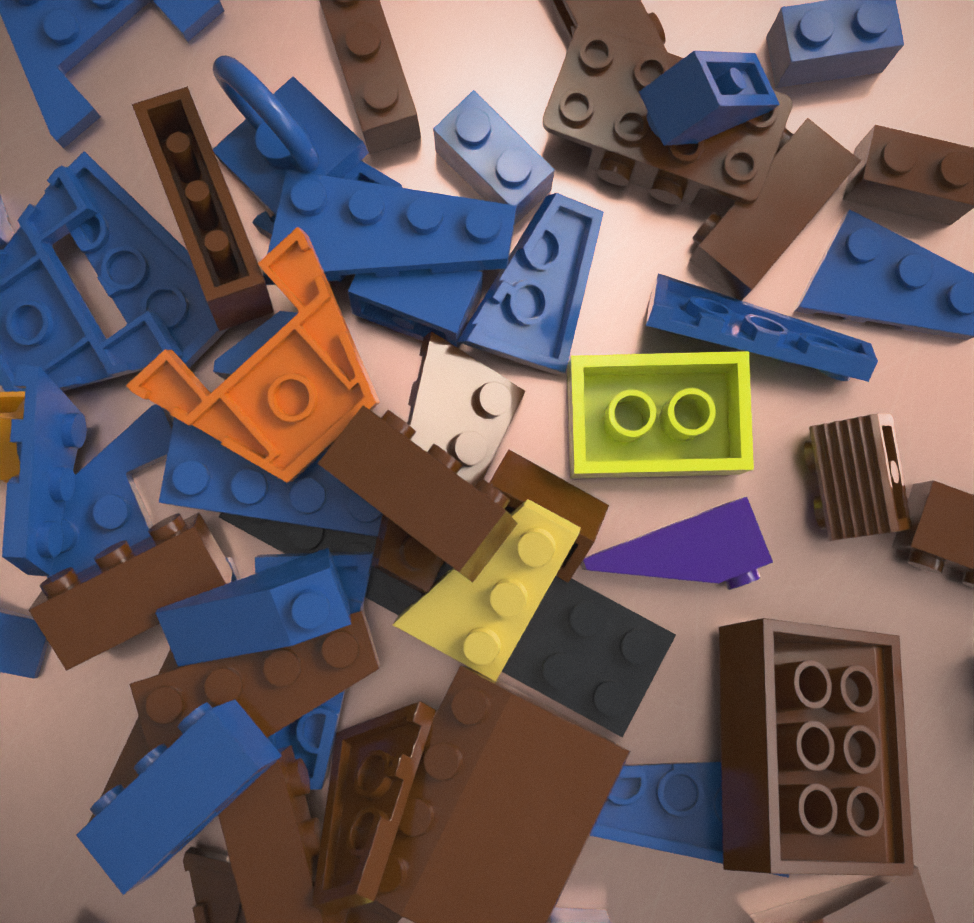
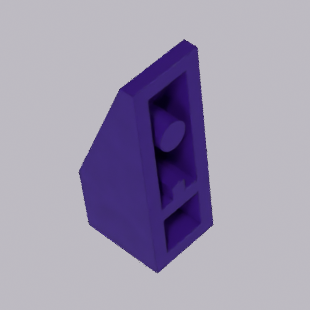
M743 497L586 556L580 565L582 570L718 584L725 581L727 589L731 590L760 579L761 577L757 569L773 563V560L747 497Z

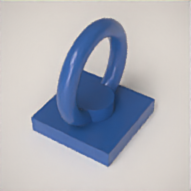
M224 55L214 61L213 74L232 103L246 118L213 148L214 154L275 217L286 170L343 178L369 154L364 142L294 76L273 94L248 68L235 58Z

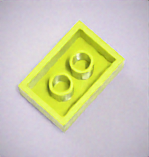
M749 351L571 355L567 365L570 479L740 475L754 470Z

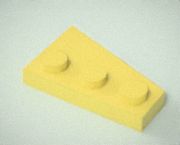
M529 499L510 514L518 524L473 583L454 568L448 570L433 584L429 593H425L414 604L405 609L392 625L496 682L581 527Z

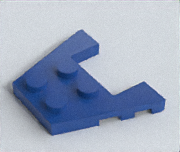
M0 0V15L51 136L65 148L101 117L65 77L66 73L148 3H152L182 37L189 42L224 12L220 0Z
M59 166L47 179L51 186L36 206L32 204L27 206L17 220L20 228L3 250L0 249V385L5 392L25 391L26 389L14 386L16 364L39 365L62 391L141 371L165 349L173 350L180 359L184 357L160 315L152 311L145 312L106 339L52 247L54 243L98 213L74 171L65 166Z
M157 404L152 405L75 475V491L71 500L66 501L61 524L64 533L63 547L60 554L54 557L50 576L69 567H72L77 574L96 564L94 557L109 546L126 540L129 546H132L150 537L148 530L153 526V523L132 475L167 459L173 421L166 409ZM227 557L226 560L233 570L231 582L241 579L233 558Z

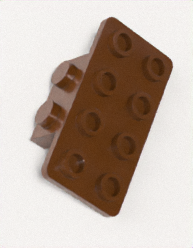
M591 24L579 25L574 32L543 114L542 126L548 133L592 148L588 167L597 170V175L603 180L621 186L628 185L630 182L650 189V194L654 198L668 204L678 205L682 201L692 204L700 188L745 204H752L759 198L792 110V100L788 95L773 90L780 104L773 110L695 144L664 146L661 138L652 131L648 124L647 108L639 91L682 60L683 57Z

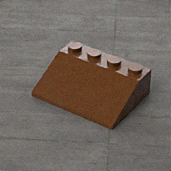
M767 618L720 626L719 672L723 870L768 874L914 876L900 636Z
M460 665L433 719L375 900L414 923H548L631 751L499 679L495 682L470 667Z

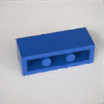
M235 699L213 708L206 702L192 711L177 727L183 735L169 748L165 744H161L150 751L134 766L133 769L139 776L126 788L121 784L117 785L98 799L90 808L95 817L76 836L123 895L154 876L282 757Z

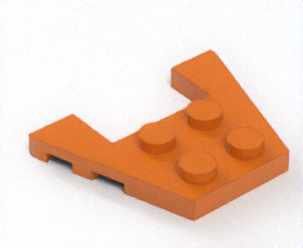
M299 227L295 228L258 263L261 269L298 309V314L223 383L210 393L173 350L165 349L126 385L132 393L143 399H149L171 412L170 415L189 426L193 425L221 441V445L286 483L297 478L332 446L363 405L372 410L380 403L310 238Z

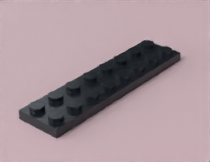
M220 513L219 518L285 554L314 553L328 547L331 553L374 552L377 537L225 513ZM444 561L434 583L448 570L453 569V567ZM372 567L365 598L399 616L425 593H419ZM555 576L502 672L623 738L676 634L572 578L567 583Z

